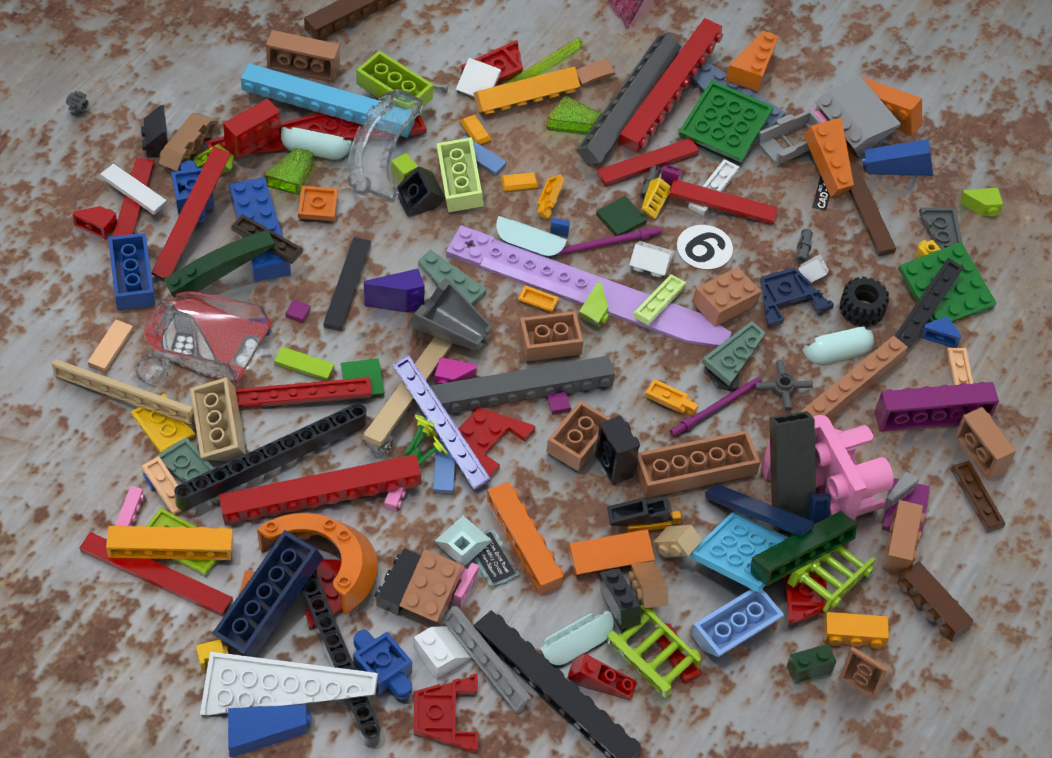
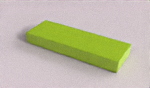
M282 346L274 360V365L322 381H328L335 368L334 363Z

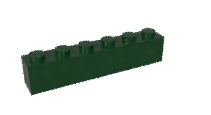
M842 511L830 515L828 518L815 523L814 528L802 537L793 535L756 554L751 560L750 573L768 586L854 540L858 523Z

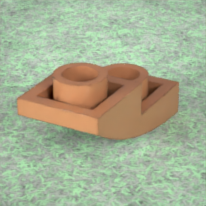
M608 59L591 63L576 70L583 87L598 79L601 82L616 74Z

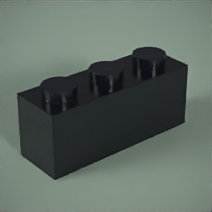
M404 548L401 555L397 554L393 563V569L387 571L383 586H379L375 592L376 606L399 616L403 609L399 605L421 555Z
M620 569L601 572V593L621 630L641 625L640 604Z

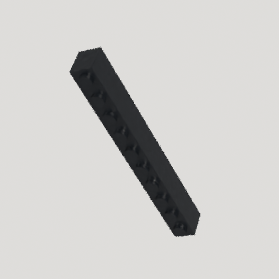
M490 610L473 625L500 660L605 758L640 757L642 750L640 743L635 738L628 736L624 728L618 723L615 724L610 719L608 713L602 709L600 710L589 696H585L580 692L574 682L568 681L564 677L563 672L558 668H554L543 654L540 655L529 641H525L520 637L519 632L515 628L508 626L501 615H496Z

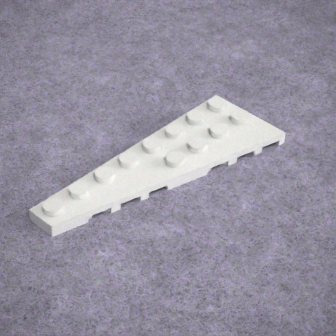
M210 652L200 715L228 713V708L298 705L372 696L376 694L378 673Z

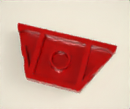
M517 40L474 59L501 69V74L496 84L523 71ZM466 63L461 65L462 71H464Z
M810 572L809 577L827 590L826 580L818 574ZM791 574L784 577L787 623L789 625L824 613L823 608L827 602L825 598L805 583L799 582L793 588L787 583Z

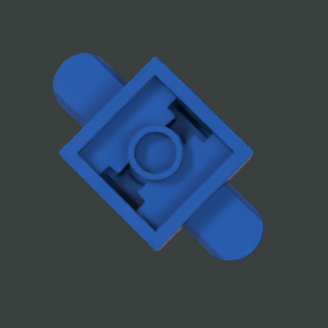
M184 161L181 163L180 171L171 172L178 214L181 213L202 168L197 167L194 161ZM213 192L198 223L205 221L206 210L215 209Z
M367 630L358 631L353 637V644L357 649V652L353 654V664L356 670L378 673L376 694L378 696L390 689L398 699L408 698L412 693V682L407 678L412 673V660L388 632L375 639Z

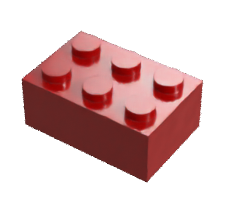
M265 99L224 122L223 129L226 149L239 160L242 157L248 156L256 149L262 148L270 141L277 139L281 136L280 111L268 99Z

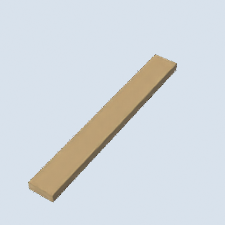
M434 337L416 361L415 365L426 381L429 380L436 370L439 358H444L449 352L452 343ZM403 381L363 434L364 440L381 447L414 401Z
M54 359L52 362L55 377L188 424H192L195 420L193 407L57 359Z

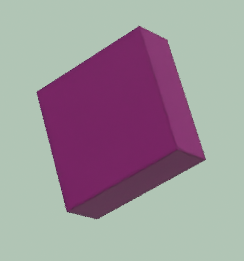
M293 299L285 315L289 319L303 323L311 306Z
M566 392L547 395L551 414L571 411Z

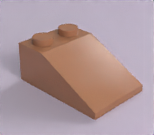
M852 646L839 678L875 700L886 684L891 672L889 668Z

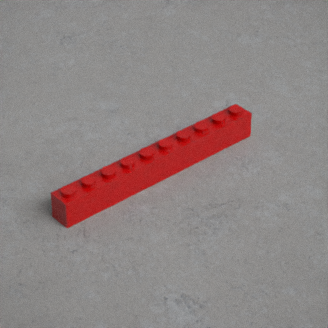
M706 18L702 20L620 133L619 145L635 153H638L641 148H645L648 138L654 135L658 124H662L665 114L669 113L673 108L674 102L680 99L683 89L688 88L691 78L697 75L699 67L703 66L707 56L713 53L716 43L721 42L723 38L722 25Z
M416 454L223 493L219 494L224 524L234 525L242 521L257 520L266 516H277L281 513L296 512L305 508H316L324 504H336L339 501L355 500L368 495L375 496L378 493L387 491L394 492L400 487L413 488L422 484L421 472Z

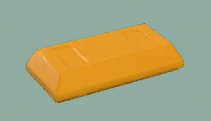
M475 115L460 121L469 137H472V140L479 145L492 141Z
M534 172L500 177L503 192L539 188Z
M525 285L518 300L552 313L559 297Z

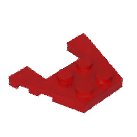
M478 407L458 430L491 478L499 470L500 464L486 454L508 431L525 442L535 431L536 426Z
M323 559L316 568L315 573L332 614L335 615L340 611L343 612L342 596L333 587V581L339 573L342 560ZM317 607V608H314V609H315V610H321V609H323V608H322V607ZM305 610L309 630L314 629L309 612Z
M472 674L470 677L461 680L458 678L444 685L437 684L414 691V734L478 753V732L455 731L456 695H477L478 674Z

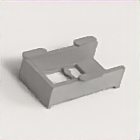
M811 109L796 116L789 114L778 119L776 125L760 131L757 144L778 167L781 163L810 151L806 141L793 146L785 135L804 126L809 129L810 126L822 123V121ZM782 137L790 147L783 149L775 139Z

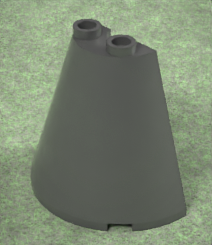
M447 278L439 284L431 298L425 305L420 306L408 323V327L473 350L476 353L479 352L491 336L488 332L493 327Z

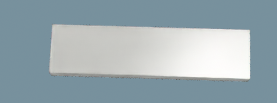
M724 159L703 187L723 192L739 171V166ZM692 202L688 206L689 209L703 216L710 208Z
M112 164L100 174L103 180L153 215L167 205L166 199L115 164Z

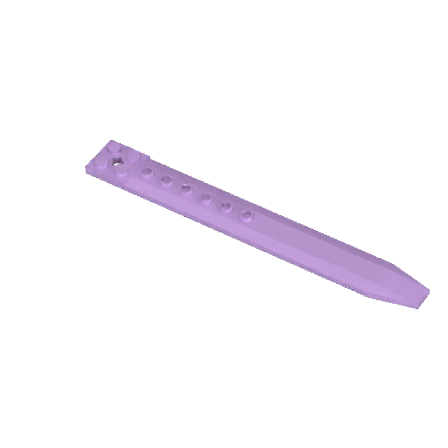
M460 225L446 250V256L580 305L585 303L597 282L600 281L608 304V314L685 343L717 348L729 339L732 334L731 331L721 325L714 327L703 314L674 303H670L648 326L635 319L633 314L650 296L649 294L496 240L493 236ZM472 244L475 247L467 248V245Z

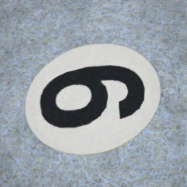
M710 225L689 227L680 234L677 240V250L682 259L700 269L721 267L729 261L733 253V245L727 234Z

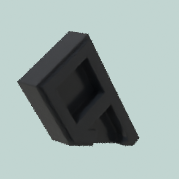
M705 366L704 373L708 374L718 389L732 392L737 389L740 373H738L731 385L728 386Z

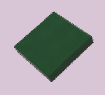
M626 196L596 211L599 219L615 236L627 234L647 223L645 216Z

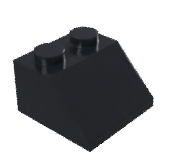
M160 105L144 118V126H141V135L145 137V140H142V149L146 150L147 158L160 157V152L168 143L164 105Z
M420 166L394 189L407 216L434 210L445 199L433 172Z

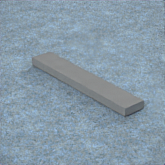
M453 606L442 620L443 623L516 713L521 712L531 700V697L458 606Z

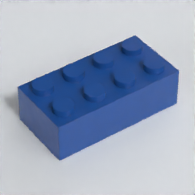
M146 233L108 237L117 310L155 306Z

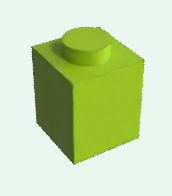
M407 153L391 160V173L400 183L418 167Z

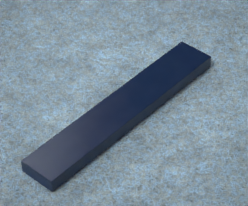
M719 484L714 485L705 492L706 499L800 537L814 528L813 521Z

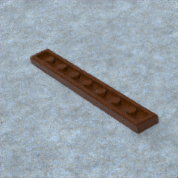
M846 142L854 183L849 193L877 254L893 253L896 251V246Z

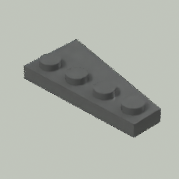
M955 207L919 209L923 222L933 241L940 249L962 242Z

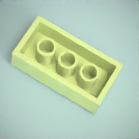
M472 137L437 143L448 212L483 207L484 202Z

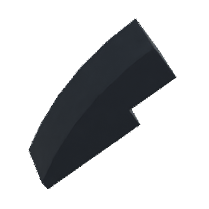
M667 496L648 501L646 497L607 507L611 526H642L673 520L671 503Z

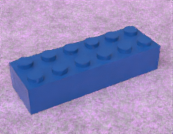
M265 177L230 183V199L236 220L243 214L282 236ZM265 251L249 261L254 282L291 275L290 263L269 251Z

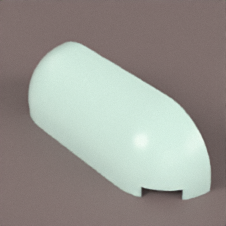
M294 127L292 129L281 128L282 143L288 150L295 153L338 160L345 157L351 149L352 141L343 140V137Z
M498 216L497 232L508 243L546 256L559 253L566 244L567 239Z
M857 327L815 338L816 342L812 343L809 347L805 345L802 351L810 361L816 364H831L867 355L874 347V336L871 330H866L865 327Z
M604 611V614L594 616L593 613L588 614L544 640L545 645L540 647L543 656L551 664L563 665L601 644L607 639V635L613 629L612 613Z

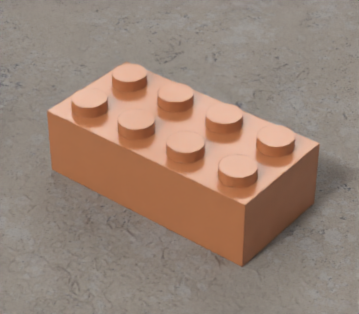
M275 30L271 31L266 43L267 69L335 83L340 70V44Z

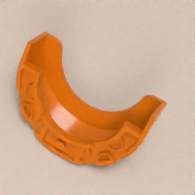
M296 513L277 517L257 528L259 549L261 551L278 540L284 530L301 540L309 539L312 535H322L323 538H328L338 548L342 558L339 573L333 581V587L342 596V608L345 615L359 605L375 585L374 582L378 574V559L375 549L366 536L345 523L323 515Z

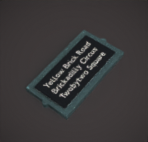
M491 528L484 531L483 533L492 542L476 555L473 560L479 565L480 572L490 589L503 583L507 584L508 581L519 577L520 573L495 530Z

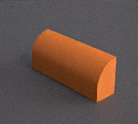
M648 529L570 543L567 548L570 564L575 575L628 566L634 563L655 561Z

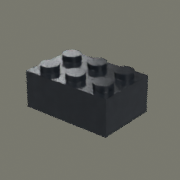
M621 415L600 423L595 457L612 485L634 477L640 447L638 438L633 436L629 423L624 421Z

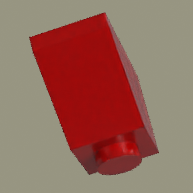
M101 206L78 210L72 213L74 226L105 240L115 229L117 223L116 213L111 209Z

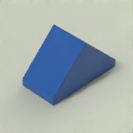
M945 316L925 324L921 338L957 348L961 334L949 317Z

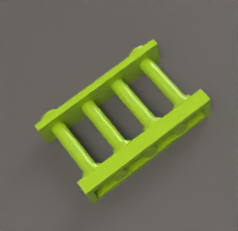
M841 546L792 572L787 583L793 588L799 582L808 585L827 600L823 611L827 612L831 607L836 608L841 602V598L864 576L869 577L874 570L872 566L876 559L872 557L864 563ZM831 553L840 554L859 570L854 574L834 559ZM820 563H828L848 580L843 584L823 569ZM809 573L818 574L837 590L833 594L809 577Z
M641 604V625L629 627L622 634L619 633L618 635L612 630L607 635V642L655 690L667 699L672 694L671 682L691 663L698 669L701 667V655L696 649H690L657 617V613L652 607L643 608ZM649 621L656 630L637 648H631L627 644V640ZM662 635L665 636L671 644L651 662L648 661L646 663L641 658V654ZM678 649L685 658L666 676L661 677L656 672V668Z

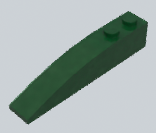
M265 230L231 242L196 259L166 277L164 281L176 300L192 296L276 244L269 231Z

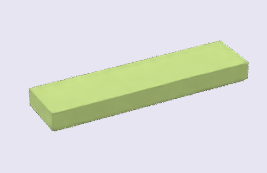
M670 275L634 312L633 317L649 326L685 288L686 282Z

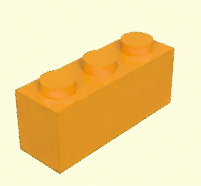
M826 612L823 620L824 643L833 646L850 645L853 647L866 646L873 649L885 648L889 639L888 616Z

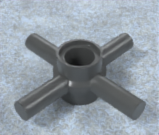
M777 360L778 377L775 381L755 383V389H774L775 394L783 398L785 411L792 410L790 394L793 389L813 388V381H794L792 375L785 373L783 360Z

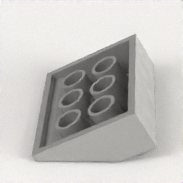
M862 77L829 90L815 101L828 121L842 117L846 142L858 157L865 153L864 149L874 147L901 126V123Z

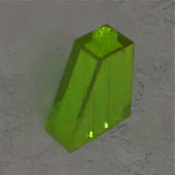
M564 96L548 116L546 129L549 131L587 135L600 117L601 112Z
M298 148L293 150L265 172L264 177L267 186L299 196L301 188L304 186L314 165V153Z

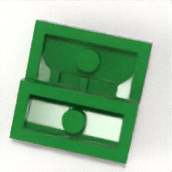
M379 358L340 363L342 379L370 377L371 395H384Z

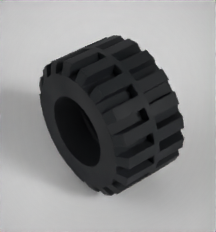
M862 276L861 279L859 277H856L854 280L851 279L845 285L839 305L841 314L845 315V319L847 321L850 320L854 325L855 323L861 327L863 325H866V327H870L871 324L876 325L885 315L890 298L888 297L889 292L886 291L884 285H881L880 281H874V278L870 277V279H867V277ZM859 300H865V301L869 302L870 304L863 303V302H861V301H859Z

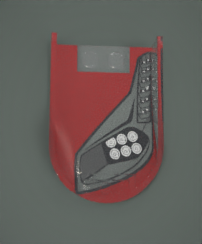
M191 291L176 294L177 297L168 301L165 299L151 311L145 323L144 334L147 343L154 352L204 376L217 380L227 377L233 384H238L272 324L261 305Z

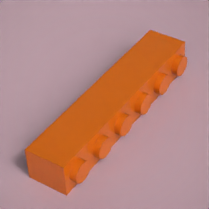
M506 482L488 489L486 500L539 595L562 587L563 570L560 566L557 567L552 551H548L545 546V539L542 534L539 535L537 532L535 521L529 518L527 508L524 503L520 502L516 488H512L510 483Z

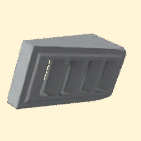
M907 471L904 472L887 496L884 509L888 510L915 490L919 479Z

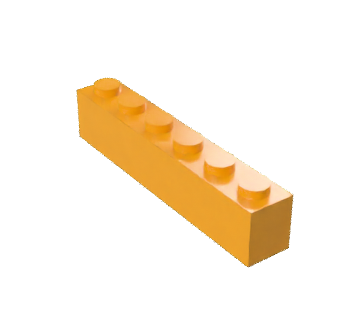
M574 66L479 90L473 94L478 113L484 112L485 115L495 113L494 109L500 108L501 111L511 109L513 104H517V107L526 105L529 100L539 102L548 95L549 98L560 96V92L565 91L566 94L576 92L575 89L580 87L576 67Z
M109 526L106 550L108 558L232 560L233 529L226 527Z

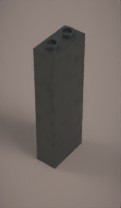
M808 411L769 417L772 505L807 519L810 494H816L815 419ZM774 526L778 533H790L786 530Z

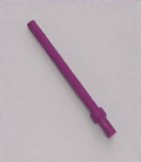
M642 228L637 232L565 246L557 255L639 238L641 240L648 239L649 236L662 234V228Z
M756 377L691 418L687 417L682 420L678 426L670 430V434L675 437L683 431L690 430L697 422L755 388V383L762 382L761 378Z

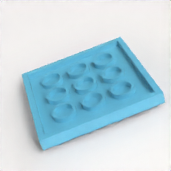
M733 511L691 552L690 558L759 593L766 585L750 573L752 557L789 537Z

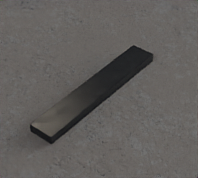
M353 237L323 323L324 327L342 331L371 247L370 240Z
M947 258L895 334V337L908 347L907 351L964 268L950 258Z

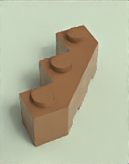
M192 113L160 152L159 164L175 171H180L181 163L189 161L191 154H199L204 138L213 137L218 121L201 113Z

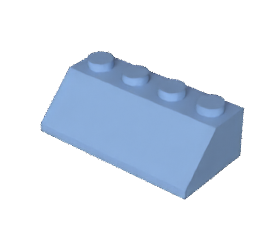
M750 589L693 625L691 637L704 652L720 657L784 617V614L763 589L759 593Z

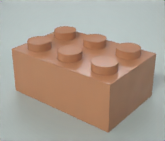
M736 267L696 287L692 303L716 327L755 307L762 291L739 267Z
M576 311L520 318L519 334L526 362L582 355L584 341Z
M580 400L548 438L546 452L579 472L596 450L600 423L611 418Z
M983 407L963 415L955 438L986 479L990 480L1007 472L1016 450L1013 444L1004 436L1003 431L994 423L991 415Z
M899 500L892 515L882 569L902 573L913 566L918 554V550H916L917 543L920 542L921 531L919 530L920 526L923 525L925 513H922L923 505Z
M424 549L399 606L441 625L465 567Z

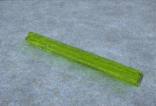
M577 37L504 84L538 75L582 47L583 41Z

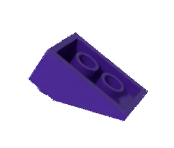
M418 268L364 281L365 307L410 312L417 311L421 305H424L425 285Z

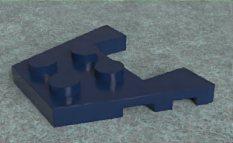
M795 267L761 277L760 283L768 328L783 324L784 318L778 309L782 306L810 299L817 313L831 310L834 307V303L824 298L823 293L819 289L813 288L810 285L811 282Z

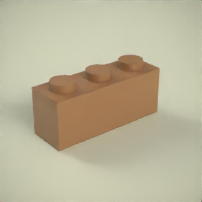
M655 561L631 564V571L628 572L629 584H632L633 592H636L637 601L641 602L643 608L668 606V586Z

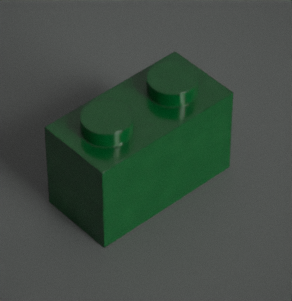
M829 644L790 654L786 666L793 682L798 683L832 673L836 659Z

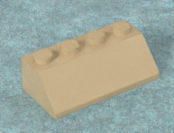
M225 377L190 388L201 459L230 461L246 454L236 390L231 381Z

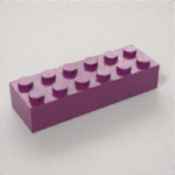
M993 382L962 383L938 387L925 386L902 390L889 389L881 392L874 413L879 432L960 425L963 415L981 407L993 417L999 399Z

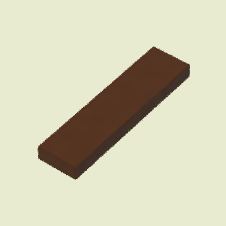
M970 461L953 465L951 471L986 532L1004 527L1005 521Z

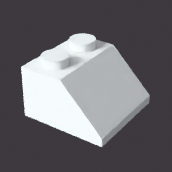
M639 241L635 244L629 265L634 266L633 269L636 271L644 272V270L651 271L653 276H665L675 251Z
M447 626L430 627L414 637V650L436 680L471 660V656Z

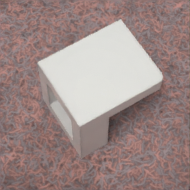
M821 255L802 263L799 267L800 273L811 283L827 275L829 271Z

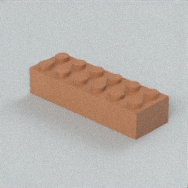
M745 430L639 452L635 471L644 496L649 498L757 475L760 460L749 432Z

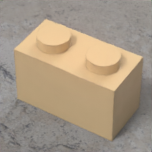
M692 525L667 526L653 543L657 547L658 553L663 557L689 556L702 539Z

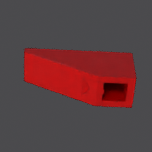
M586 653L572 660L567 679L584 688L626 700L632 699L637 682Z

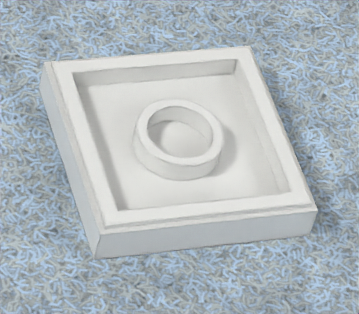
M469 58L456 91L474 97L473 93L476 91L495 87L501 74V69Z

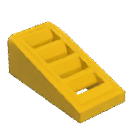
M661 178L650 181L641 210L653 220L656 219L671 186Z

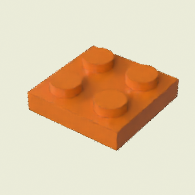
M302 186L298 218L334 221L338 188Z

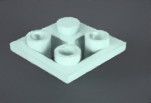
M464 516L458 519L435 540V543L463 566L468 564L492 542L487 535Z

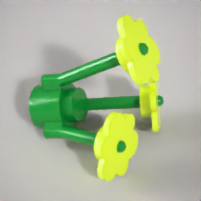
M415 414L419 428L403 457L416 454L418 463L422 465L425 459L437 450L439 452L444 451L447 455L448 453L444 449L443 443H440L435 437L437 433L429 427V425L435 427V424L427 418ZM425 436H433L436 441L433 443L435 447L421 456L423 452L418 449V446Z

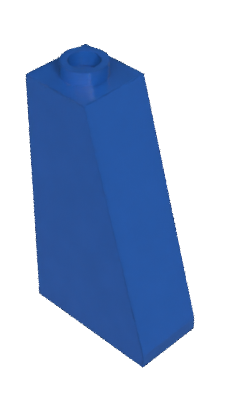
M928 139L864 149L865 157H862L863 167H867L868 174L933 175Z
M306 704L228 708L229 757L241 755L306 734L307 725H311V713L306 712Z

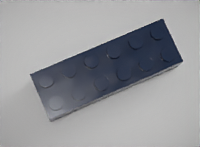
M284 530L212 634L243 656L255 657L324 557L316 548Z

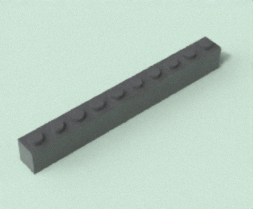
M670 32L656 37L576 149L588 166L598 165L603 162L606 153L613 148L614 142L620 138L622 130L654 88V85L662 77L664 71L668 69L671 61L678 55L677 53L681 46Z
M608 355L431 385L430 387L447 413H457L463 410H475L478 407L515 403L521 400H533L538 397H547V395L563 392L569 394L573 391L608 387L613 385L615 373Z

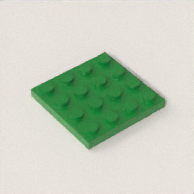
M711 80L679 130V136L686 139L691 138L697 144L742 163L759 132L772 114L774 106Z
M962 242L909 261L898 267L916 302L919 301L947 258L964 267L929 318L928 323L948 316L953 323L992 308L997 304Z

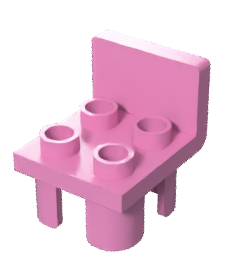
M824 415L814 416L816 487L819 493H829L831 495L829 516L842 511L855 521L856 516L884 508L886 505L883 498L876 500L873 495L888 491L893 486V472L887 459L880 457L858 465L855 460V447L870 443L873 440L871 430L866 425H861L841 431L834 429L828 417ZM770 437L761 466V472L766 481L771 480Z

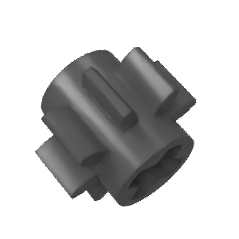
M81 91L70 93L66 99V104L69 105L68 110L73 113L84 112L89 104V101L85 99L87 95Z

